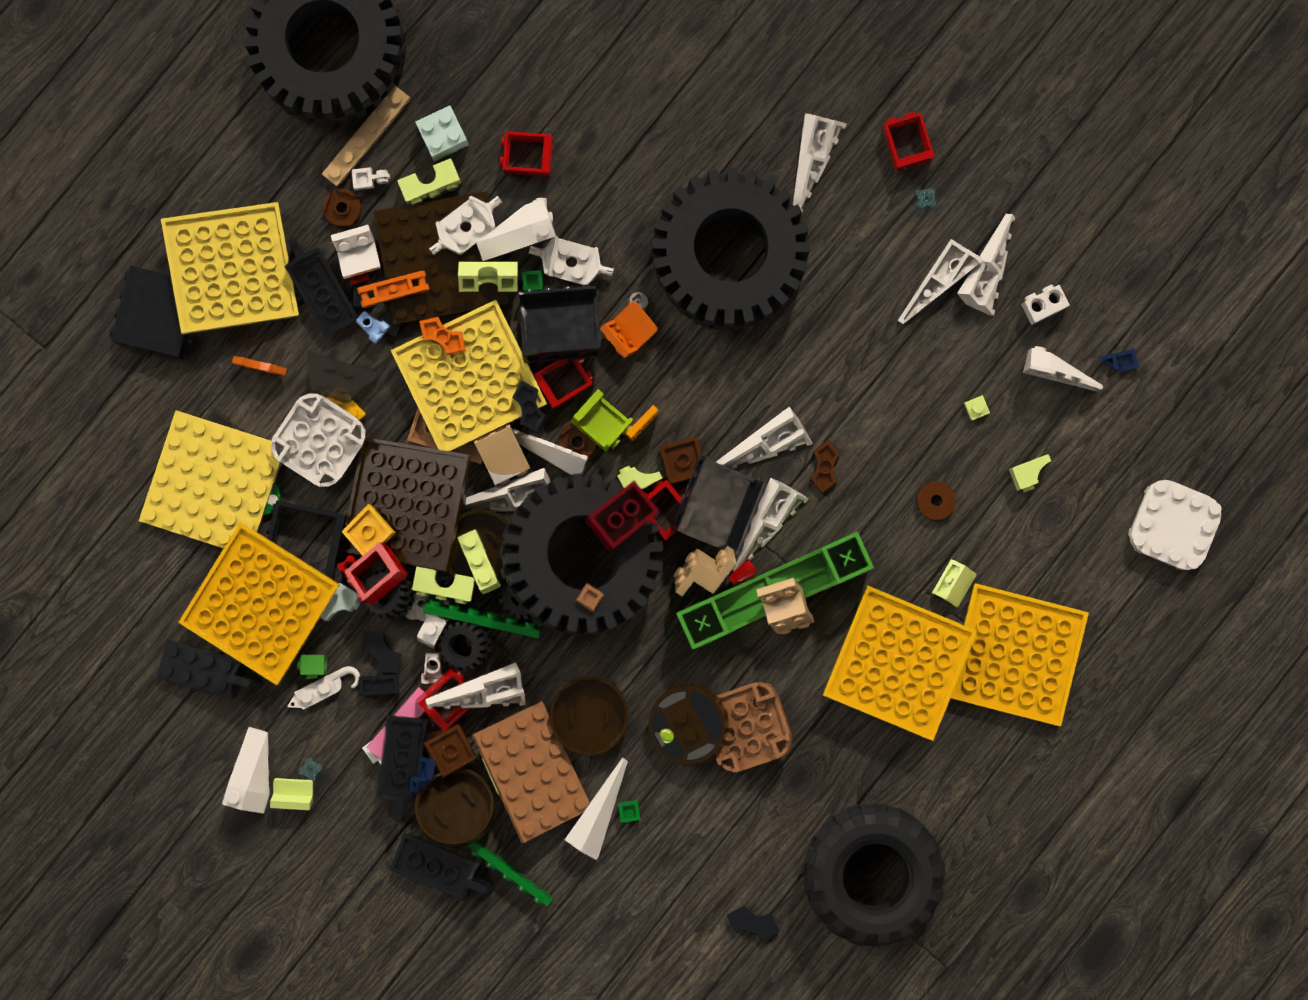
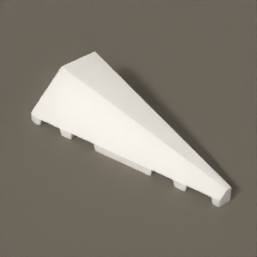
M805 113L793 201L794 206L798 204L801 209L806 198H810L812 194L810 190L813 184L818 182L831 157L829 153L833 145L838 143L839 139L837 137L841 129H845L847 123Z
M951 239L898 321L904 324L980 264L983 259Z
M788 407L716 462L735 469L739 464L745 462L751 464L776 456L777 452L787 449L792 451L796 450V446L803 444L808 446L813 443L798 417Z
M512 429L519 445L570 475L582 473L583 476L588 456Z
M545 468L537 470L503 485H498L467 497L466 510L515 511L538 487L549 484L551 480Z
M770 478L765 493L758 505V511L752 518L751 529L745 536L743 549L738 555H735L736 564L732 570L735 571L747 559L751 560L754 557L753 553L759 547L763 548L783 527L782 523L789 515L793 516L796 513L795 509L802 502L806 503L808 498L786 484Z
M516 662L425 699L428 709H432L433 706H443L445 709H450L451 706L460 705L462 708L491 707V704L509 706V703H519L520 706L526 705L521 673Z
M623 757L565 838L568 843L595 860L599 857L628 762Z

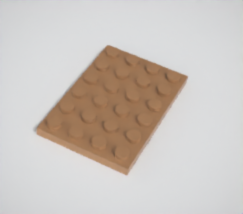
M543 701L472 735L522 843L584 813L590 802L563 745L553 733L550 716Z

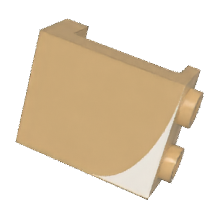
M510 424L504 425L474 440L495 485L498 483L503 485L509 482L511 477L515 475L517 477L522 476L530 469Z

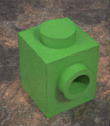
M301 655V659L297 661V669L300 670V675H306V678H318V675H326L327 655Z

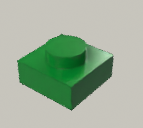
M541 270L522 272L524 291L543 290Z
M638 800L618 802L621 823L640 820Z

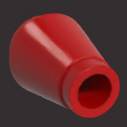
M749 560L746 563L744 561L728 578L735 587L755 578L758 572Z

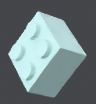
M451 106L416 121L417 127L434 161L469 145Z

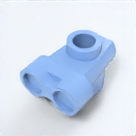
M366 311L356 320L374 344H377L390 329L386 322H380ZM369 319L370 324L365 326V321Z

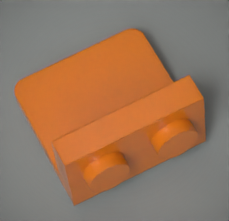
M633 301L612 321L605 323L600 330L603 332L604 337L614 345L617 353L626 358L644 345L658 331V328L638 303Z

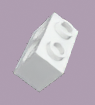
M1051 284L1042 289L1043 293L1037 296L1033 293L1025 297L1026 301L1021 305L1031 325L1070 306L1060 285L1053 287ZM1052 294L1057 297L1056 304L1050 302L1049 295ZM1032 303H1037L1040 306L1039 312L1033 311Z

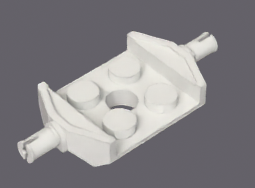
M470 196L469 200L440 222H436L439 240L429 250L433 255L442 248H447L458 255L463 254L495 229L492 212L502 201L496 196L489 203H485ZM469 222L472 227L470 231L464 232L460 229L461 224Z
M557 236L543 249L530 246L529 254L540 256L542 259L545 275L581 285H590L600 273L612 277L614 268L612 269L600 264L597 247L592 248L560 239ZM570 257L577 260L576 266L568 267L566 265L567 259Z

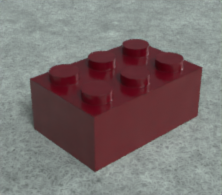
M634 480L588 516L585 521L610 551L656 515L659 510Z

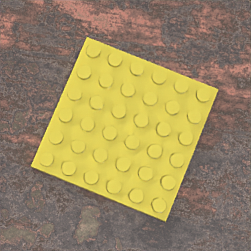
M278 202L161 219L181 334L299 316L293 281L285 268V265L289 263Z
M496 300L443 325L450 331L462 332L466 352L447 356L444 348L439 343L424 341L422 335L391 350L439 450L451 452L521 418V407L512 398L521 380L539 389L537 394L538 408L547 405L528 364L523 361L522 352Z
M175 411L139 521L221 548L226 546L240 522L259 532L264 512L281 466V462L273 455L271 441Z

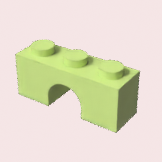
M451 158L433 165L436 177L430 184L419 182L415 173L397 180L408 205L422 203L423 199L428 197L430 199L441 195L440 192L455 190L459 187V184H462Z
M459 262V292H478L479 286L487 282L496 284L498 292H518V263Z
M473 530L457 537L482 594L499 588V580L487 557L478 532Z
M416 567L412 590L416 591V595L428 597V593L435 594L436 599L447 601V597L455 598V602L461 604L472 601L476 581L474 577L455 574L453 584L448 588H444L437 583L436 576L438 570Z

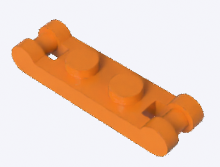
M418 271L357 288L358 295H361L362 308L429 291V284H426L425 271ZM417 280L419 286L413 287L412 281ZM374 291L375 297L369 298L368 293Z

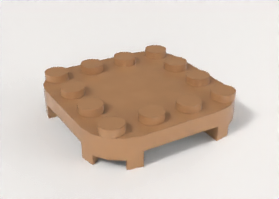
M764 682L751 683L717 695L726 709L729 722L726 740L715 753L717 763L723 768L732 772H739L778 759L791 749L792 733L779 695L771 684Z

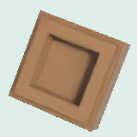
M586 584L576 602L593 612L604 594Z

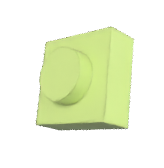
M983 395L964 403L971 421L990 413Z

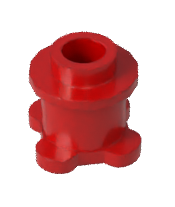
M351 555L347 556L343 563H339L338 569L343 572L346 571L357 559Z

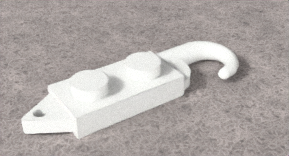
M343 667L294 692L295 695L287 707L302 708L304 710L341 690L342 681L340 678L347 674L355 676V682L351 685V688H355L359 684L360 673L354 667Z

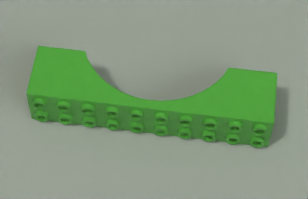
M855 532L676 613L691 648L695 649L766 616L763 602L758 597L756 589L794 578L802 587L806 598L873 569L874 566L858 532Z

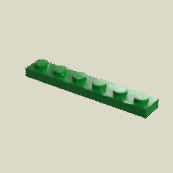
M435 599L424 601L423 613L534 638L539 637L540 628L532 621L519 622L514 617L507 616L502 618L493 612L484 614L475 608H468L466 610L460 608L457 604H441V601Z
M479 841L467 846L471 849L470 853L478 859L481 857L485 859L488 867L494 871L496 869L501 871L504 879L517 883L519 885L517 888L525 894L529 892L533 895V900L539 905L543 906L545 904L548 907L553 900L551 895Z

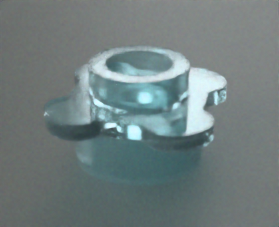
M919 189L916 192L919 208H924L925 206L934 207L936 205L934 189Z
M310 757L306 758L304 765L299 768V774L308 777V780L313 781L316 779L318 772L322 770V765L317 764Z

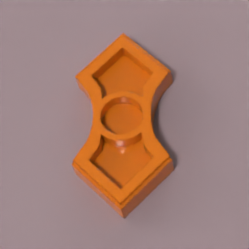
M439 317L419 321L424 341L439 343L444 348L447 356L466 352L461 331L454 332L446 329L441 324Z
M234 356L232 361L235 365L274 375L284 376L287 370L280 366L244 357Z

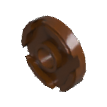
M338 189L327 195L323 203V212L330 224L339 228H346L354 225L359 220L362 213V205L355 193L347 189ZM342 203L348 207L345 213L337 211V207Z
M574 424L566 426L561 431L558 439L560 447L581 455L583 454L588 456V458L592 456L597 446L593 440ZM575 437L583 439V445L579 448L572 445V440Z
M940 481L924 485L917 495L918 509L926 518L931 520H941L948 517L953 512L956 504V496L952 488ZM934 495L941 498L939 506H934L931 503V498Z

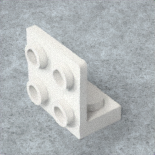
M369 225L331 235L332 242L338 253L344 279L381 268L375 240Z

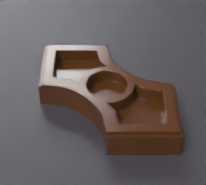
M829 440L813 451L817 460V468L810 480L821 494L838 482L834 475L833 467L840 453Z

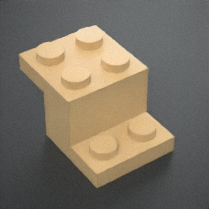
M726 546L724 550L721 549L718 552L716 560L699 549H696L694 553L690 552L685 560V565L682 568L679 567L674 574L676 593L683 596L693 582L714 593L736 564L734 550Z
M794 578L756 589L758 597L763 602L768 624L777 634H787L791 632V629L806 628L811 623H814L813 615L809 612L803 589Z

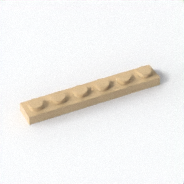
M394 86L322 175L336 187H339L411 100L410 97L397 86Z

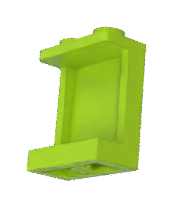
M598 389L573 416L571 423L607 452L610 447L614 449L619 444L620 440L618 438L622 434L626 436V432L632 427L633 419L631 417L627 419L603 398L604 393Z

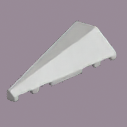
M1005 214L980 255L983 261L971 270L957 293L966 305L991 316L995 314V310L992 308L994 299H998L997 285L999 280H1002L1008 253L1005 250L1007 240L1011 239L1012 235L1009 233L1011 222L1015 221V217L1012 214Z

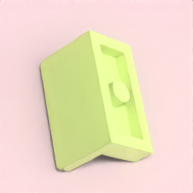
M951 559L932 593L948 601L953 606L959 607L974 581L976 573L965 565Z
M274 779L270 808L310 810L313 803L312 780Z

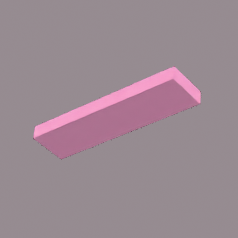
M418 687L395 713V716L419 718L424 710L417 703L416 699L424 691ZM385 726L367 746L379 759L382 757Z

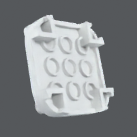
M310 393L296 401L273 436L271 450L279 462L297 472L314 485L319 487L330 486L343 476L362 447L366 438V429L356 417L319 394Z
M1169 480L1154 482L1145 490V495L1133 525L1129 528L1128 536L1130 543L1138 553L1176 567V569H1196L1206 558L1220 523L1221 506L1211 497Z

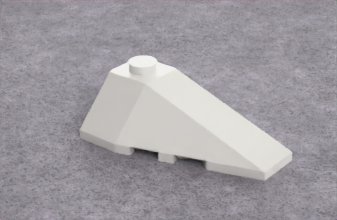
M544 199L524 205L477 242V246L482 260L485 261L555 237L556 234Z
M1035 346L1028 350L1023 373L1097 392L1102 390L1103 385L1054 354L1046 352L1045 348Z
M252 727L248 728L226 789L223 805L245 811L265 813L270 796L268 732Z

